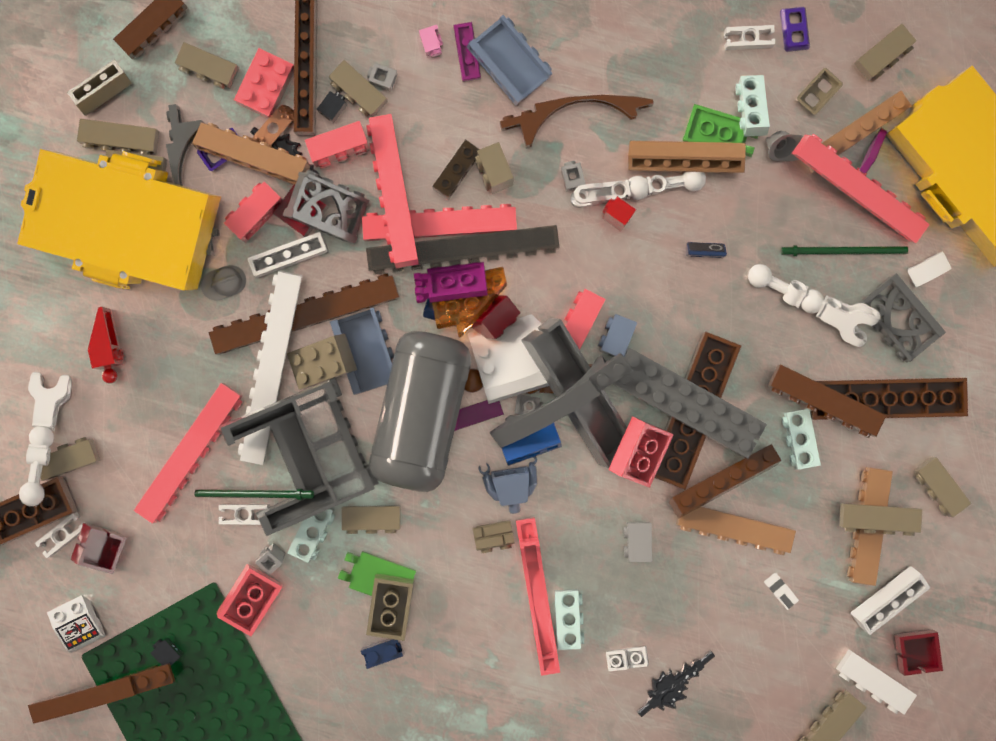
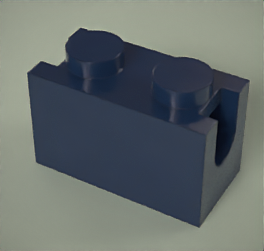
M386 639L363 647L361 654L365 658L366 669L403 657L404 650L400 640Z

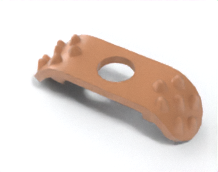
M286 105L278 107L253 136L254 142H265L272 145L294 120V110ZM270 123L278 125L279 130L277 133L271 134L268 132L267 127Z

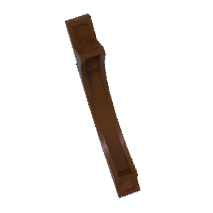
M618 95L565 97L536 103L534 105L535 112L527 110L521 112V116H505L500 121L501 131L520 127L525 147L530 148L543 123L551 115L564 107L577 103H599L610 106L623 113L630 120L636 119L637 110L652 107L654 102L653 99Z
M170 663L161 666L155 665L95 687L66 695L50 697L46 700L30 704L28 708L32 722L35 724L175 682Z

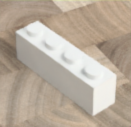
M318 232L247 259L253 276L259 278L329 251L322 233Z
M910 566L853 610L851 615L858 625L871 635L930 589V586L922 574Z
M850 650L847 651L836 668L841 672L839 676L848 682L852 679L856 682L855 686L864 693L866 690L873 693L871 696L879 703L885 701L889 704L887 708L896 714L898 712L905 714L917 696Z

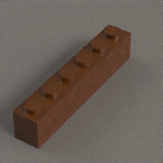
M781 364L777 365L768 384L772 388L771 391L780 396L782 394L790 396L788 400L796 404L802 402L807 405L806 408L815 413L819 410L825 413V418L831 421L837 419L842 422V426L850 430L854 427L860 430L859 434L866 438H870V436L877 437L887 416Z
M770 444L750 455L749 458H744L671 498L669 503L679 519L772 469L782 460L773 445Z

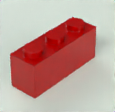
M617 196L615 200L611 198L604 207L602 219L621 232L636 209Z

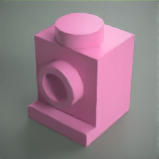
M437 25L419 30L426 56L431 55V57L442 54L440 46L443 45L440 34L436 35L439 32Z

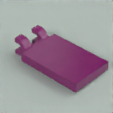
M484 262L429 268L427 273H414L417 303H423L428 298L430 302L487 295Z

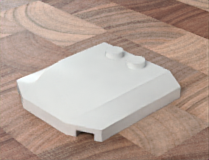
M532 314L517 318L516 322L508 326L504 330V334L498 339H487L477 331L468 333L489 404L549 386L521 341L532 331H539L538 327L542 325Z

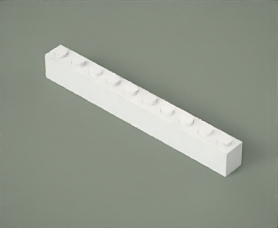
M281 270L278 272V275L274 274L272 286H275L274 294L270 293L268 304L271 305V310L265 316L264 323L268 325L267 330L263 331L261 336V342L264 345L263 350L258 351L257 361L260 364L259 369L255 368L253 380H256L255 388L251 387L249 399H252V404L247 406L246 414L277 402L303 275ZM270 426L245 436L244 443H240L238 455H241L240 461L259 465L264 464L271 432Z

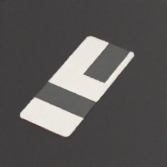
M777 573L772 574L764 581L787 610L799 601Z

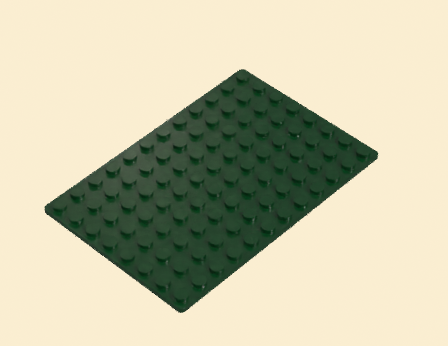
M213 582L82 655L81 658L96 686L155 665L161 666L151 654L154 650L152 646L160 638L162 640L169 638L183 653L171 666L175 678L174 683L107 704L126 741H303L244 632L218 618L217 611L225 597L217 583Z

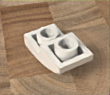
M944 251L925 259L924 262L909 268L907 271L915 287H918L949 271L952 267Z
M646 646L606 652L609 671L627 670L629 668L649 665Z

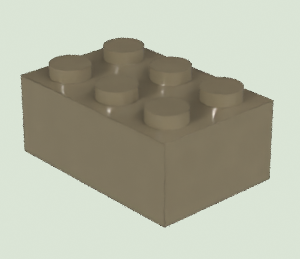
M497 142L477 150V157H475L476 166L479 173H484L483 183L486 190H491V193L494 194L513 186L514 177L500 143Z
M346 334L335 335L287 353L299 390L357 370Z
M383 574L375 575L366 635L405 641L414 579Z

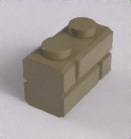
M510 520L473 527L477 551L481 550V553L492 552L494 547H500V550L512 548L511 544H515Z

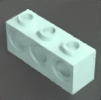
M764 75L741 76L735 88L736 95H739L740 99L737 104L738 112H741L742 116L739 122L740 129H743L744 136H765L769 131L770 123Z
M806 408L784 413L782 424L784 429L787 428L788 432L786 444L787 447H791L792 455H789L791 466L799 470L821 465L810 410ZM795 415H798L801 419L798 426L792 423V418ZM798 434H802L805 438L804 443L801 445L796 442ZM802 453L808 455V461L804 464L800 461Z
M330 508L326 510V518L324 520L318 519L316 515L303 520L289 548L288 554L307 563L311 559L315 560L319 552L316 548L319 542H324L328 533L325 532L328 524L332 525L336 516L333 514L335 509ZM310 527H315L318 530L316 537H311L308 534ZM302 544H306L310 549L307 555L300 552Z
M578 589L555 590L558 650L581 649V644H584V632H580V625H583V613H579V605H583L582 594H578ZM565 596H573L574 602L571 605H566L563 602ZM571 614L575 617V621L572 624H567L564 622L565 616ZM568 634L576 636V640L573 643L565 641V637Z

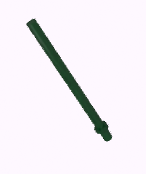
M793 245L792 247H781V255L797 257V255L908 254V246L798 247Z
M297 489V491L195 490L194 495L195 497L296 498L297 500H303L304 498L313 499L314 491H304L303 489Z

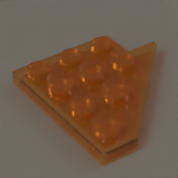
M498 267L485 270L486 296L432 302L437 329L456 326L458 337H462L507 286L504 268Z

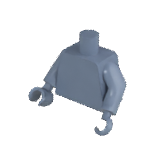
M536 456L533 457L535 461L530 462L528 467L491 471V475H489L490 466L487 463L488 470L486 472H482L481 467H478L479 472L484 476L482 479L486 492L495 501H499L501 506L508 505L509 512L512 514L520 512V503L528 502V496L532 495L537 485V469L534 466L537 463Z

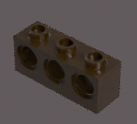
M465 139L432 186L433 190L449 200L475 164L477 150L480 149Z

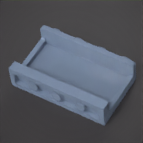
M502 15L498 21L480 36L470 41L466 48L516 106L551 77L552 69L546 61L543 62L538 57V51L533 46L530 47L527 44L524 34L517 32L513 21L509 17L506 18Z
M374 307L355 315L330 321L334 336L346 334L357 367L356 371L347 374L353 395L387 385L394 354L392 348H388L385 341L388 340L387 332L385 329H381L379 323L383 321L380 311H376Z

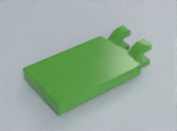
M694 104L683 142L745 143L747 136H744L743 129H740V117ZM749 136L751 138L758 139V136ZM746 145L745 155L752 157L755 147Z
M362 551L360 556L347 552L344 560L354 563L351 573L341 570L338 579L351 582L349 585L350 589L372 596L376 574L413 579L416 570Z

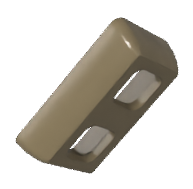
M823 68L800 93L797 100L809 112L816 115L843 86V83L827 68ZM822 79L827 80L832 85V88L827 93H824L818 87V83ZM809 93H813L819 99V102L814 107H811L805 101Z

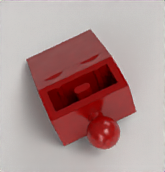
M98 307L88 346V354L92 369H104L102 379L104 382L111 384L118 377L117 372L112 367L123 365L124 353L122 349H119L111 309Z

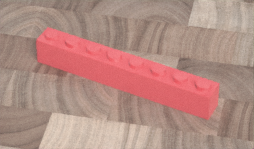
M392 115L369 118L370 125H366L368 137L372 136L373 140L372 143H369L371 154L376 156V160L373 161L374 172L379 173V178L376 179L377 189L382 190V197H379L381 208H385L386 215H382L384 227L388 226L389 233L385 234L387 245L391 244L392 251L389 252L390 262L395 263L396 269L419 265Z
M804 135L791 154L909 242H918L930 225L925 221V216L919 212L914 213L911 211L909 204L904 201L899 202L895 199L897 196L893 192L883 190L881 183L875 179L870 180L867 178V173L864 174L859 171L860 168L855 169L851 166L852 162L846 157H839L836 154L837 150L833 147L823 145L821 143L822 139L817 135Z
M501 204L500 208H492V205H483L481 209H473V206L462 207V210L454 211V208H443L441 212H435V209H424V213H416V210H409L414 238L517 232L516 208L511 207V204ZM366 213V216L362 217L364 241L386 240L385 233H389L388 226L384 227L382 215Z
M224 383L219 385L133 511L152 524L157 521L161 522L166 515L165 509L167 506H172L177 499L175 494L179 489L183 490L188 483L186 478L190 473L194 474L199 467L197 464L201 457L205 458L208 454L210 443H215L221 434L219 426L230 422L232 411H237L243 402L241 401L242 395Z

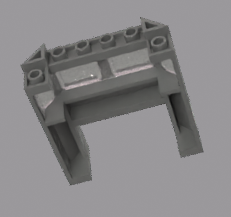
M335 377L219 426L225 443L228 446L234 444L235 440L270 426L296 491L297 489L314 491L313 499L304 498L303 500H297L296 498H289L255 513L266 536L374 490V486L379 484L378 480L371 474L369 464L363 466L365 460L362 453L357 452V440L354 435H350L348 430L351 428L347 417L343 418L341 411L344 409L337 398L342 393Z

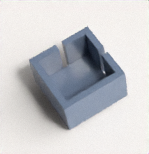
M617 314L613 318H608L605 329H608L607 333L601 336L598 347H601L599 352L612 357L619 353L624 356L637 322Z

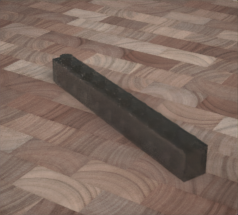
M557 225L415 242L419 265L397 269L395 263L390 262L389 252L392 251L391 245L366 248L368 271L373 272V275L385 274L386 270L398 273L404 272V268H411L412 271L422 270L423 266L430 265V268L442 267L444 263H449V266L461 265V261L478 263L480 259L487 258V261H497L502 256H506L507 259L518 258V254H525L526 257L536 256L537 252L543 251L544 254H554L560 247Z

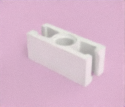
M774 25L726 27L724 38H728V35H739L740 41L731 43L730 39H727L725 50L773 48L775 39L769 41L759 40V34L768 33V35H772L775 32ZM745 34L753 35L754 41H747Z
M270 504L219 505V511L225 512V509L235 510V519L225 520V518L219 517V524L261 525L259 519H254V509H266L270 507ZM242 509H246L249 512V517L246 520L240 517Z
M78 512L72 513L35 543L37 547L44 548L46 546L44 542L51 538L56 544L50 551L47 552L45 550L42 552L46 558L52 557L79 536L83 523L74 532L68 527L73 520L76 521L81 517ZM60 530H63L66 534L64 540L58 537Z

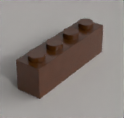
M154 0L113 40L132 60L135 57L138 58L143 54L144 48L147 45L155 43L162 31L166 32L170 29L172 22L176 18L179 19L186 13L188 7L182 0Z

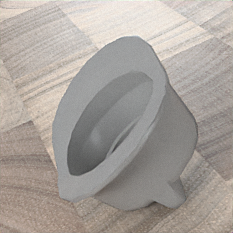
M777 131L771 137H766L769 157L774 161L798 160L791 153L804 136L789 134L786 131Z
M224 266L210 271L203 277L201 290L208 299L222 300L240 293L245 287L246 276L243 270L237 266Z

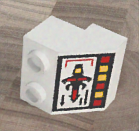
M84 596L77 597L47 612L54 632L65 649L70 653L106 636L100 619L96 617L91 601Z

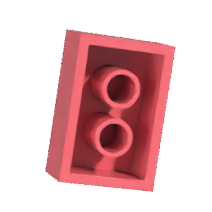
M258 48L234 101L257 114L269 118L277 109L294 74V65Z
M360 121L305 140L313 164L316 167L320 166V169L330 166V162L336 160L342 162L348 160L350 155L356 154V156L367 153V149H370Z
M265 182L262 184L258 183L252 189L253 193L248 198L245 197L238 204L240 207L235 212L231 211L225 217L226 221L224 224L245 243L274 215L273 212L283 200Z
M584 289L583 292H578L573 302L576 304L574 310L570 308L564 319L568 321L565 327L579 350L606 300L587 289Z
M632 416L609 470L623 478L650 488L673 434Z
M247 563L218 609L217 616L219 619L252 637L280 592L282 585L279 581Z

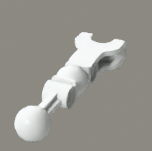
M685 171L683 175L667 178L661 175H655L651 179L650 177L634 176L624 182L613 181L585 184L575 189L571 195V202L575 207L581 208L607 203L611 198L615 200L617 196L621 199L626 197V199L641 200L651 194L657 195L663 190L685 187L690 191H698L704 187L706 176L704 172ZM654 180L660 182L661 188L659 190L653 188L652 182ZM616 186L622 187L623 195H617L614 188ZM579 194H584L586 198L582 199Z
M757 264L749 270L748 279L751 285L757 288L769 286L783 293V299L789 305L796 306L797 308L801 305L805 312L817 313V318L819 317L822 321L836 327L840 331L843 340L854 346L862 347L867 341L866 333L858 328L857 324L864 323L873 326L880 320V313L864 303L848 305L827 295L824 298L819 291L808 290L809 286H805L800 281L793 280L788 284L772 276L770 268L766 265Z
M33 372L30 377L28 390L35 399V408L32 423L34 429L29 434L30 444L27 450L26 462L31 464L28 483L24 484L19 491L21 502L27 506H36L44 498V489L40 485L42 467L48 466L50 461L51 449L49 447L54 441L52 431L55 430L59 407L66 403L71 396L72 379L70 375H61L57 385L50 389L44 388V378L40 372Z

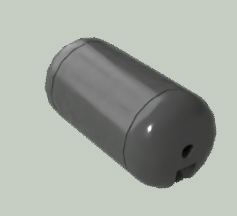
M411 331L399 339L372 446V454L369 459V468L376 480L391 486L418 492L435 490L441 484L445 476L450 447L471 366V355L468 347L463 342L423 331Z

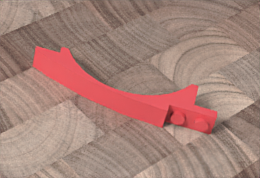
M535 517L516 520L541 676L560 673Z

